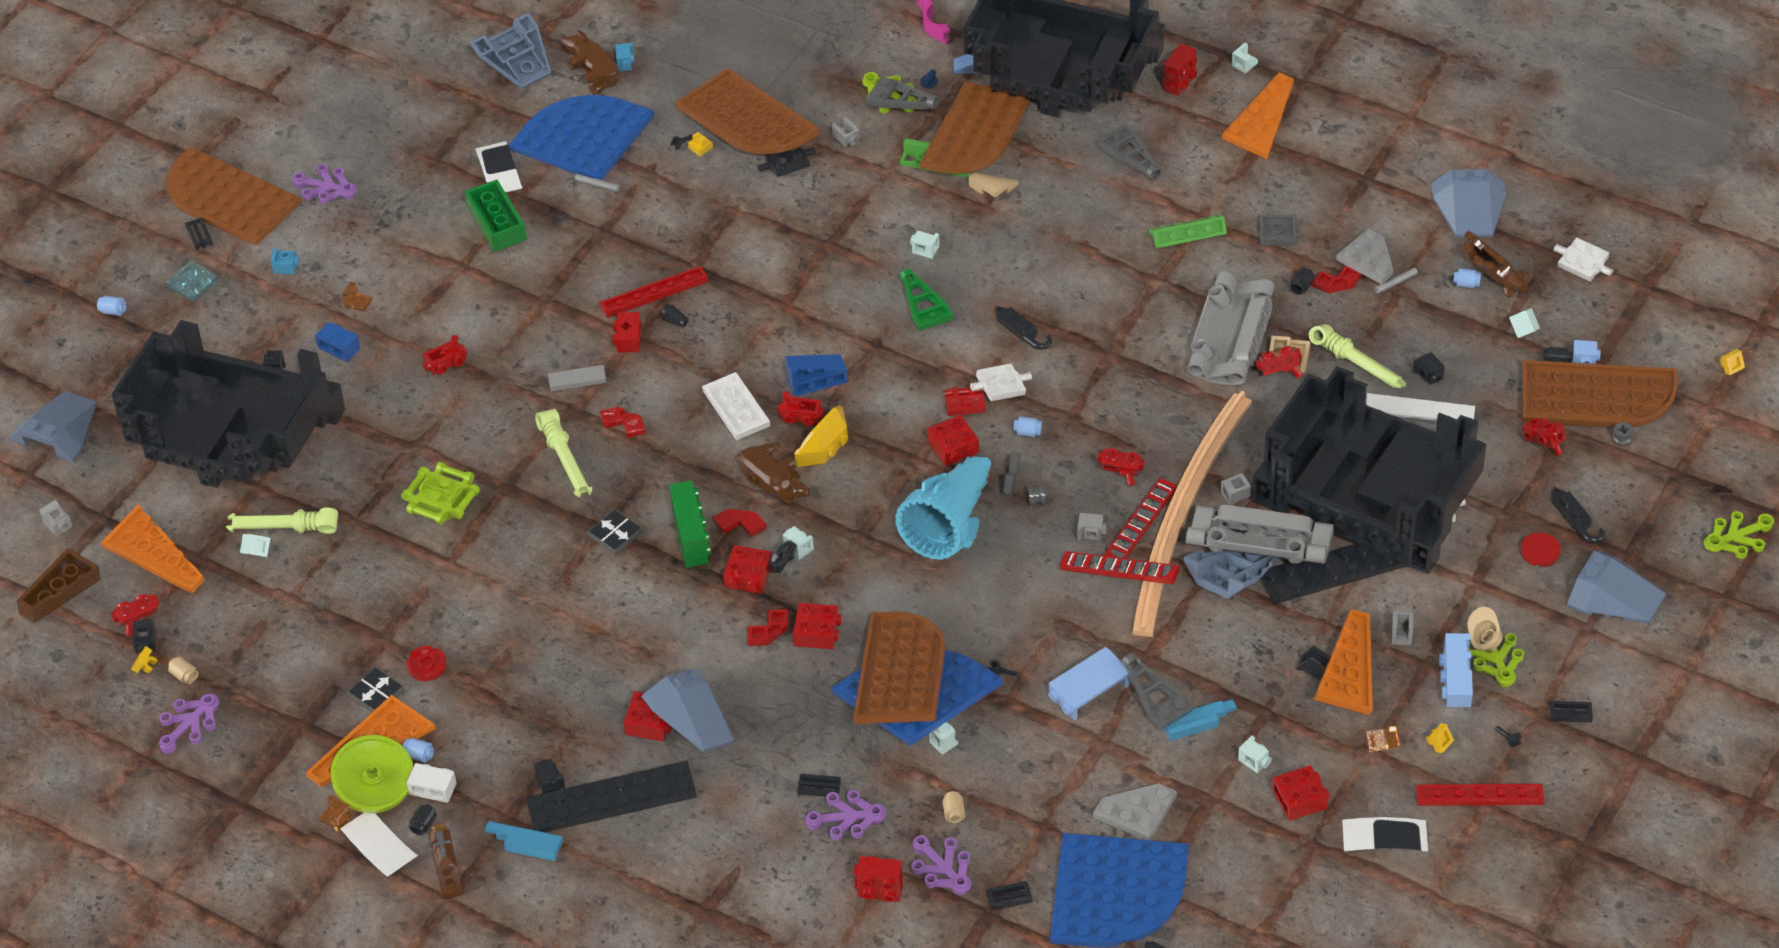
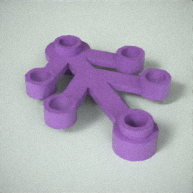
M319 164L317 166L318 174L322 176L324 181L307 178L301 172L295 173L292 177L295 188L301 189L306 185L319 187L314 190L311 188L303 189L302 195L305 200H310L318 195L320 203L325 204L341 196L344 199H352L357 193L356 185L347 182L344 170L341 167L333 170L334 178L338 179L341 185L334 184L326 164Z
M205 694L200 700L185 702L183 699L175 700L173 706L178 713L184 712L187 709L196 710L191 713L171 715L169 712H164L160 715L159 719L163 726L182 722L170 735L161 737L159 741L161 751L167 754L174 752L177 748L176 740L190 726L192 732L189 734L191 743L195 745L201 743L203 738L200 732V717L204 713L206 714V718L203 720L205 730L212 731L216 728L214 711L217 710L219 705L218 697L215 694Z
M851 790L847 793V801L863 809L856 811L839 800L837 793L830 792L826 796L827 804L836 807L842 812L819 814L816 811H811L806 815L805 820L806 826L810 830H818L823 823L843 821L839 826H834L830 829L831 839L837 841L843 837V834L857 819H864L860 824H854L851 827L852 837L861 838L863 832L872 823L879 824L883 822L886 818V809L880 804H869L860 798L858 791Z
M923 835L917 836L913 840L914 852L920 855L925 854L935 865H925L921 860H915L911 864L912 872L914 874L928 873L925 876V885L928 888L946 887L951 888L957 895L966 894L971 889V880L966 876L967 865L970 863V854L967 851L958 853L957 857L960 865L957 874L952 869L954 851L957 849L956 839L947 838L945 840L944 847L946 853L945 860H943L930 847L927 837ZM935 874L946 875L949 879H937Z

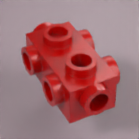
M452 335L449 342L423 354L424 362H422V365L427 373L431 372L432 375H442L448 368L453 366L459 367L464 363L467 350L463 344H459V337L457 335Z
M1285 346L1278 352L1268 351L1256 360L1258 370H1262L1264 376L1282 370L1284 373L1291 371L1297 379L1303 375L1297 367L1301 365L1299 359L1303 358L1300 347Z
M788 391L782 394L783 401L778 405V414L781 415V420H784L786 423L792 424L796 421L802 422L806 426H812L813 424H818L819 419L822 420L824 418L825 409L822 408L821 400L791 396Z
M1534 418L1524 423L1522 431L1525 441L1552 448L1556 456L1563 453L1559 444L1566 439L1564 427L1560 422L1551 423L1546 418Z
M1103 448V451H1099L1097 462H1100L1101 470L1116 472L1123 477L1126 476L1128 487L1135 485L1134 476L1138 477L1139 470L1143 471L1145 460L1141 459V456L1137 453L1119 452L1115 448Z
M145 593L135 597V601L130 603L124 601L117 604V608L110 612L114 623L118 622L119 627L126 625V636L132 637V621H140L139 619L156 613L158 610L157 606L160 604L155 594L146 595Z

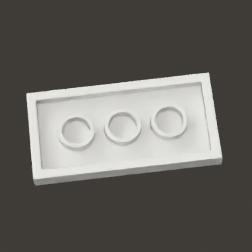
M736 372L702 386L704 394L736 440L770 427L769 419Z

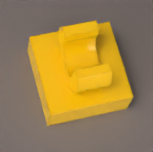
M699 132L692 136L693 140L688 142V148L698 156H702L713 148V142Z
M1735 349L1720 358L1725 374L1732 375L1745 368L1741 350Z
M144 647L131 670L136 673L141 668L146 673L152 671L153 668L148 663L155 665L158 660L155 657L149 656L152 652L150 648Z
M1440 724L1436 729L1432 730L1429 736L1425 737L1428 744L1433 745L1437 753H1443L1454 741L1447 724Z

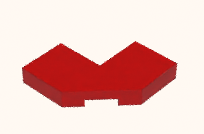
M1348 266L1344 267L1338 277L1320 271L1313 281L1312 287L1326 293L1352 289L1356 286L1362 274Z
M621 407L600 411L605 429L623 425L627 438L646 434L640 415L626 412Z
M727 509L713 517V522L723 534L739 525L750 537L767 529V524L753 511Z
M788 609L768 610V625L748 626V646H768L786 632L789 627Z

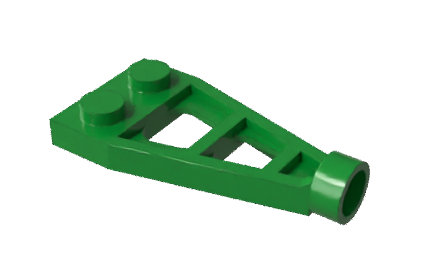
M905 269L900 273L899 277L905 287L911 317L919 331L953 320V313L947 303L920 279L912 269ZM920 287L925 292L913 296L911 290ZM925 300H930L935 305L921 311L918 308V303Z

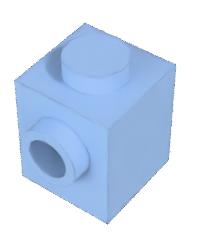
M1574 340L1572 363L1596 364V361H1600L1601 350L1597 349V342Z

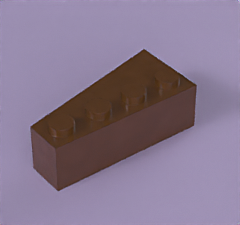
M67 548L17 600L19 615L33 623L38 622L100 581L99 566Z

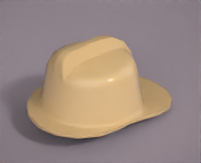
M1489 607L1477 608L1469 616L1467 623L1471 643L1477 650H1492L1495 652L1503 637L1497 616Z

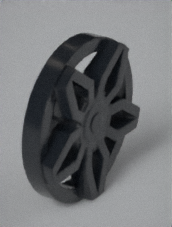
M792 540L783 543L771 558L769 570L773 573H781L788 562L794 559L797 544Z

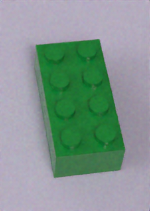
M498 179L464 191L467 208L493 252L527 240L525 224Z
M692 480L669 484L672 511L685 567L709 564L708 556L711 555L710 545L706 543H710L708 531L703 529L706 528L705 517L701 514L703 513L701 502L697 500L699 499L698 488L693 487Z

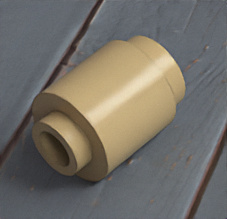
M182 656L175 657L169 662V673L182 683L192 684L197 679L198 671L196 667Z
M955 791L946 793L943 799L945 819L951 823H958L965 818L963 797Z

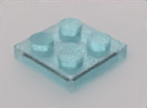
M190 261L166 281V286L194 302L219 280L217 275Z

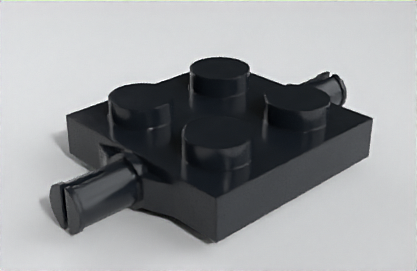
M799 147L781 153L764 154L767 162L757 165L759 172L770 169L779 177L810 167V161L807 157L816 154V150L814 147L806 150Z

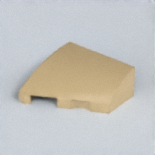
M979 172L969 175V186L981 194L987 192L995 198L1003 191L1009 193L1019 185V181Z
M1272 335L1269 351H1273V353L1280 351L1285 346L1300 347L1303 358L1299 359L1301 365L1297 367L1304 375L1311 342L1291 340V337Z

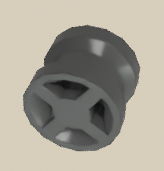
M1626 422L1617 423L1614 426L1612 436L1614 444L1620 447L1628 446L1632 441L1633 427Z
M1043 485L1038 486V488L1027 487L1030 506H1034L1036 503L1046 504Z

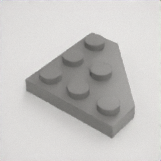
M1369 228L1337 254V261L1380 284L1386 282L1393 275V267L1384 236Z
M1158 783L1103 797L1093 812V818L1141 839L1150 840L1177 797V791Z

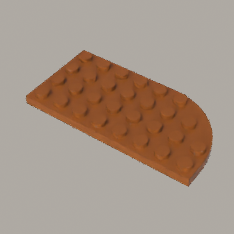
M729 68L675 102L677 109L735 148L749 153L775 154L797 149L820 134L819 127Z
M965 81L920 162V168L943 173H968L992 165L1005 153L1032 98L991 89L989 85Z
M189 147L173 163L167 175L168 193L171 201L178 209L196 219L202 217L205 223L256 247L302 203L301 197L193 147Z
M1523 360L1522 422L1530 421L1534 418H1546L1551 423L1560 422L1566 425L1614 427L1620 422L1629 423L1632 427L1649 424L1662 417L1671 408L1677 392V369Z
M907 612L871 613L853 717L854 724L936 721L946 648L942 632L932 621L920 615Z

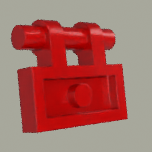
M969 386V388L952 387V389L945 390L948 416L986 412L982 389L972 391Z

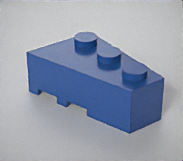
M840 354L785 356L787 381L795 397L848 383L847 368Z

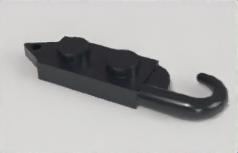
M995 306L997 322L1020 340H1024L1038 350L1046 349L1052 344V338L1049 334L1046 335V343L1037 342L1035 340L1037 336L1036 326L1012 307Z
M1554 487L1552 504L1573 530L1575 529L1586 542H1601L1605 537L1604 530L1602 528L1599 529L1600 535L1598 537L1591 536L1586 531L1592 523L1589 514L1570 491L1565 492Z

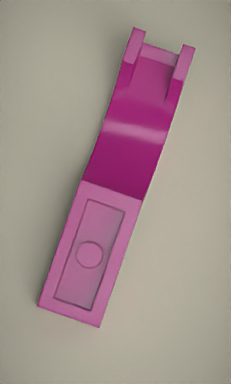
M916 0L923 11V27L925 32L945 44L950 43V39L947 36V33H950L948 26L929 20L933 17L932 1Z

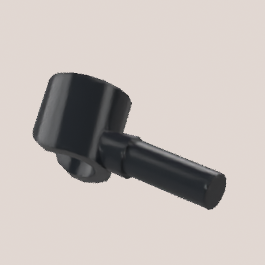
M692 134L682 138L674 136L670 146L675 145V150H680L682 143L692 139Z
M998 660L991 661L992 667H989V670L995 674L1000 675L1002 673L1017 677V671L1001 667Z
M1496 727L1495 730L1505 736L1510 747L1522 744L1520 742L1522 736L1519 732L1511 735L1501 727Z

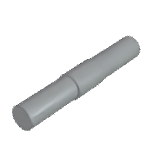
M580 174L575 175V181L615 192H618L620 186Z
M1412 268L1374 288L1375 292L1379 294L1417 275V269Z

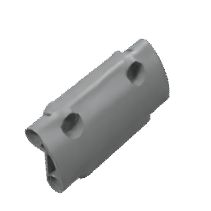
M1222 271L1218 274L1215 285L1208 291V296L1191 343L1193 352L1187 368L1191 375L1222 385H1241L1245 382L1249 367L1253 366L1256 362L1272 311L1271 297L1275 287L1272 281L1262 279L1237 283L1234 276L1229 272Z
M1197 505L1192 527H1188L1186 544L1209 547L1213 552H1221L1225 549L1287 558L1288 561L1294 564L1302 561L1324 564L1330 550L1334 524L1313 523V520L1307 516L1231 505H1220L1218 509H1215L1214 507ZM1227 528L1239 529L1242 531L1246 530L1248 532L1242 534L1241 532L1237 533ZM1262 533L1276 535L1279 537H1266V535H1263Z

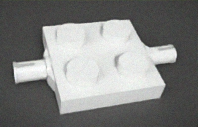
M1576 238L1568 248L1558 244L1554 247V251L1563 255L1558 261V267L1591 282L1594 276L1600 272L1611 276L1613 273V269L1604 266V263L1609 258V252L1579 238Z
M1012 364L979 369L976 372L979 382L971 383L970 388L972 391L984 390L990 401L1021 396L1026 393V388L1022 381L1032 380V375L1030 372L1019 374Z

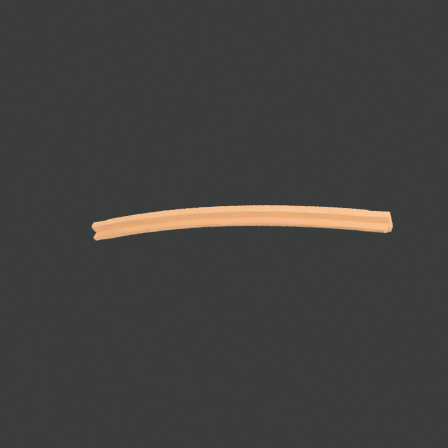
M1241 391L1239 394L1234 393L1195 452L1167 509L1149 562L1170 564L1185 520L1205 477L1232 431L1252 404V400L1245 397L1244 391ZM1143 581L1135 615L1133 635L1153 637L1164 583Z

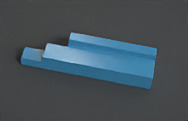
M1232 699L1194 708L1192 712L1164 728L1169 741L1219 727L1218 718L1226 716L1228 712L1235 711L1237 707Z
M490 821L485 828V832L496 834V839L505 841L504 847L507 852L556 861L557 854L563 844V836Z

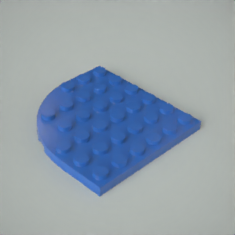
M585 95L570 97L553 103L534 115L510 142L509 150L574 174L603 180L655 116L654 110L610 96Z
M946 650L936 721L877 724L912 746L1003 684L1002 678L970 657ZM862 668L832 687L833 694L854 708Z
M1063 833L1050 943L1086 947L1121 946V943L1136 942L1157 931L1172 917V913L1181 902L1186 881L1189 844Z

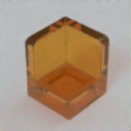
M349 282L342 294L345 307L365 312L372 301L371 296L358 292L357 283Z
M1395 726L1366 732L1369 752L1399 747Z
M329 795L327 797L329 808L321 815L320 821L340 831V828L352 817L348 804Z

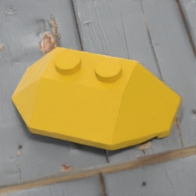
M843 406L834 407L809 433L801 447L796 450L794 455L797 467L824 464L835 456L841 446L846 444L848 434Z

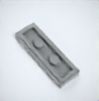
M604 365L548 373L550 391L606 383Z

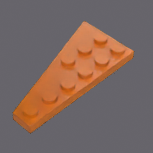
M1279 72L1223 132L1222 139L1268 160L1287 100L1294 85V78Z
M139 504L101 542L102 547L191 594L205 581L203 575L175 547L174 543L162 529L156 526L151 517L143 511Z
M1351 609L1348 613L1313 700L1370 715L1373 711L1370 614Z
M391 695L306 772V776L321 788L330 784L331 766L335 755L346 743L357 737L380 735L391 738L403 746L407 738L418 739L436 730V725Z

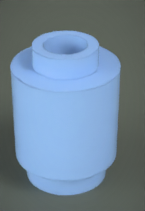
M1459 268L1458 272H1454L1453 283H1457V287H1479L1481 272Z
M104 296L98 299L97 309L103 314L121 316L126 310V302L121 297Z
M1019 416V419L1015 420L1014 431H1017V435L1027 437L1041 435L1042 421H1038L1037 418Z
M407 738L403 743V747L411 759L427 762L433 757L434 748H432V744L416 738Z

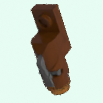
M435 825L430 829L429 838L443 899L464 895L450 831L445 825Z

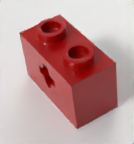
M640 312L617 313V320H614V331H616V334H613V345H617V352H640Z

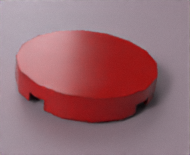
M1546 533L1530 534L1523 539L1521 544V556L1527 563L1533 566H1551L1558 561L1561 553L1560 544L1557 539Z
M422 646L413 650L410 653L411 656L406 661L408 673L418 681L434 680L440 677L447 667L445 654L441 649L433 648V646Z

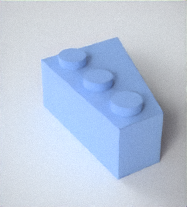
M1445 634L1443 654L1439 655V666H1443L1440 679L1445 687H1442V699H1446V707H1471L1472 704L1471 652H1469L1470 634Z

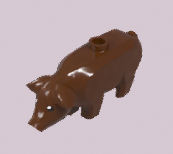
M578 29L575 36H562L561 43L570 52L576 54L569 59L568 66L571 70L584 67L587 72L583 74L585 81L588 84L594 83L588 86L589 91L593 95L618 83L621 75L610 52H606L597 42L588 39L587 35Z
M1469 230L1465 233L1464 236L1468 241L1464 243L1460 253L1468 262L1495 283L1504 284L1503 291L1507 297H1511L1517 290H1527L1528 285L1525 280L1529 277V273L1522 270L1514 271L1513 266L1474 233Z
M769 443L742 450L737 455V461L740 463L741 471L752 484L756 483L766 492L777 494L783 502L792 506L793 499L809 497L810 488L798 480L800 475L794 469L796 468V463L791 458L778 462L771 456L773 452L778 450L776 445Z

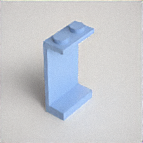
M1105 647L1049 682L1048 695L1054 703L1056 702L1061 707L1065 715H1069L1075 721L1078 716V708L1117 683H1120L1124 688L1131 685V679L1121 661Z

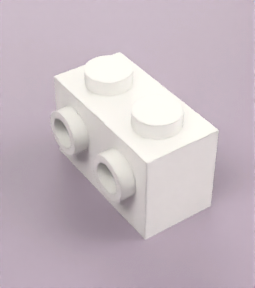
M415 763L407 781L409 795L446 803L449 802L457 784L454 771Z

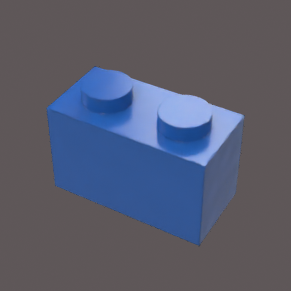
M328 322L315 335L319 349L345 362L361 349L359 338L354 332H349L340 325H335L331 322Z

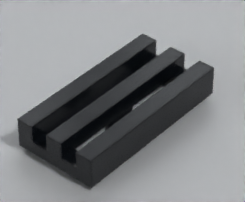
M202 217L185 223L196 251L200 250L199 247L201 246L206 248L207 244L213 245ZM197 223H200L202 227V230L206 236L205 240H203ZM191 225H193L195 229V232L199 238V242L196 241V238L190 227Z
M1550 701V721L1592 723V702Z
M800 774L797 793L798 795L826 797L830 792H835L839 795L841 777Z
M1027 881L986 890L991 911L1033 902Z

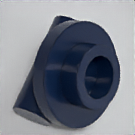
M931 69L927 75L921 78V85L923 87L934 88L937 86L938 78L935 76L936 71L934 69Z

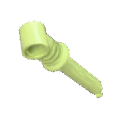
M1323 324L1315 326L1310 330V341L1333 352L1337 359L1347 358L1393 388L1401 389L1402 386H1406V382L1402 380V377L1354 348L1350 338L1338 335L1330 325ZM1320 331L1323 333V339L1320 336Z
M551 409L536 413V425L539 431H543L547 438V446L556 451L575 489L574 495L581 497V494L586 492L591 495L592 487L588 486L567 445L569 435L561 427L557 410Z
M322 508L318 512H304L302 509H299L293 515L236 516L235 513H232L228 516V519L232 520V526H226V528L231 532L234 529L293 528L299 533L307 530H318L321 533L332 534L336 532L339 513L333 508Z

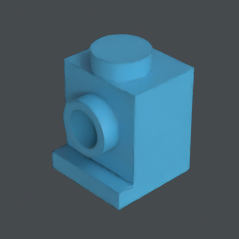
M633 43L615 45L618 70H632L631 63H635Z
M274 248L270 261L273 274H295L296 268L300 265V257L297 256L296 251H278V248Z

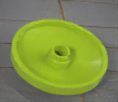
M380 735L357 737L346 743L335 755L331 766L332 787L337 797L353 810L363 813L385 812L399 805L408 796L407 781L413 769V762L406 749L391 738Z

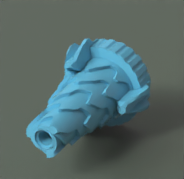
M967 457L962 464L960 462L948 474L942 473L927 478L922 482V489L911 492L898 507L895 516L898 533L916 553L930 559L943 560V558L947 559L958 553L961 548L969 549L973 540L976 538L980 520L977 517H968L972 513L977 500L982 495L981 490L988 482V472L991 466V461L988 457Z

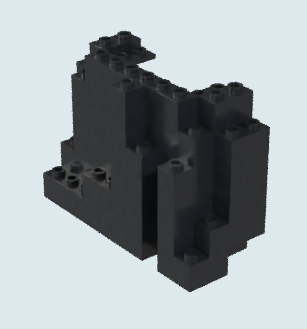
M978 0L964 26V54L973 56L974 72L990 75L991 89L1040 100V113L1057 117L1062 106L1091 112L1096 101L1108 104L1109 101H1121L1125 92L1132 93L1146 63H1158L1164 50L1165 24L1159 23L1158 11L1149 9V0H1130L1129 16L1064 0Z
M180 320L171 335L152 332L111 395L125 441L141 444L145 458L180 466L185 469L196 470L200 484L218 488L223 478L249 484L255 474L264 475L266 470L277 472L279 467L290 469L315 426L324 428L326 423L333 425L338 423L345 411L341 384L326 379V374L321 371L318 353L304 349L299 350L297 353L301 374L204 351L198 324Z
M1336 366L1327 380L1308 374L1265 434L1264 461L1253 475L1252 502L1281 513H1289L1293 506L1304 509L1305 516L1310 517L1313 523L1334 524L1333 535L1354 544L1367 543L1370 549L1382 554L1393 552L1396 555V559L1404 562L1405 565L1430 574L1439 560L1441 544L1451 531L1453 515L1484 469L1486 443L1476 440L1479 421L1461 414L1458 419L1439 412L1437 415L1436 432L1368 406V384L1354 379V372Z

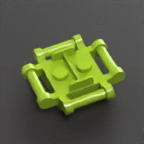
M439 461L434 472L429 471L426 467H420L417 471L418 475L408 489L402 492L401 497L405 501L410 502L407 505V513H416L433 519L436 523L442 525L445 520L450 521L452 517L461 519L464 515V510L473 497L478 495L480 488L475 484H471L474 480V473L446 466V463ZM446 473L463 479V481L460 482L449 477L443 476L442 474ZM419 486V493L417 495L413 494Z

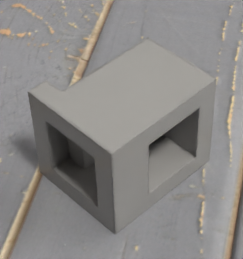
M1242 473L1221 481V495L1229 505L1234 506L1235 502L1251 496L1252 483Z

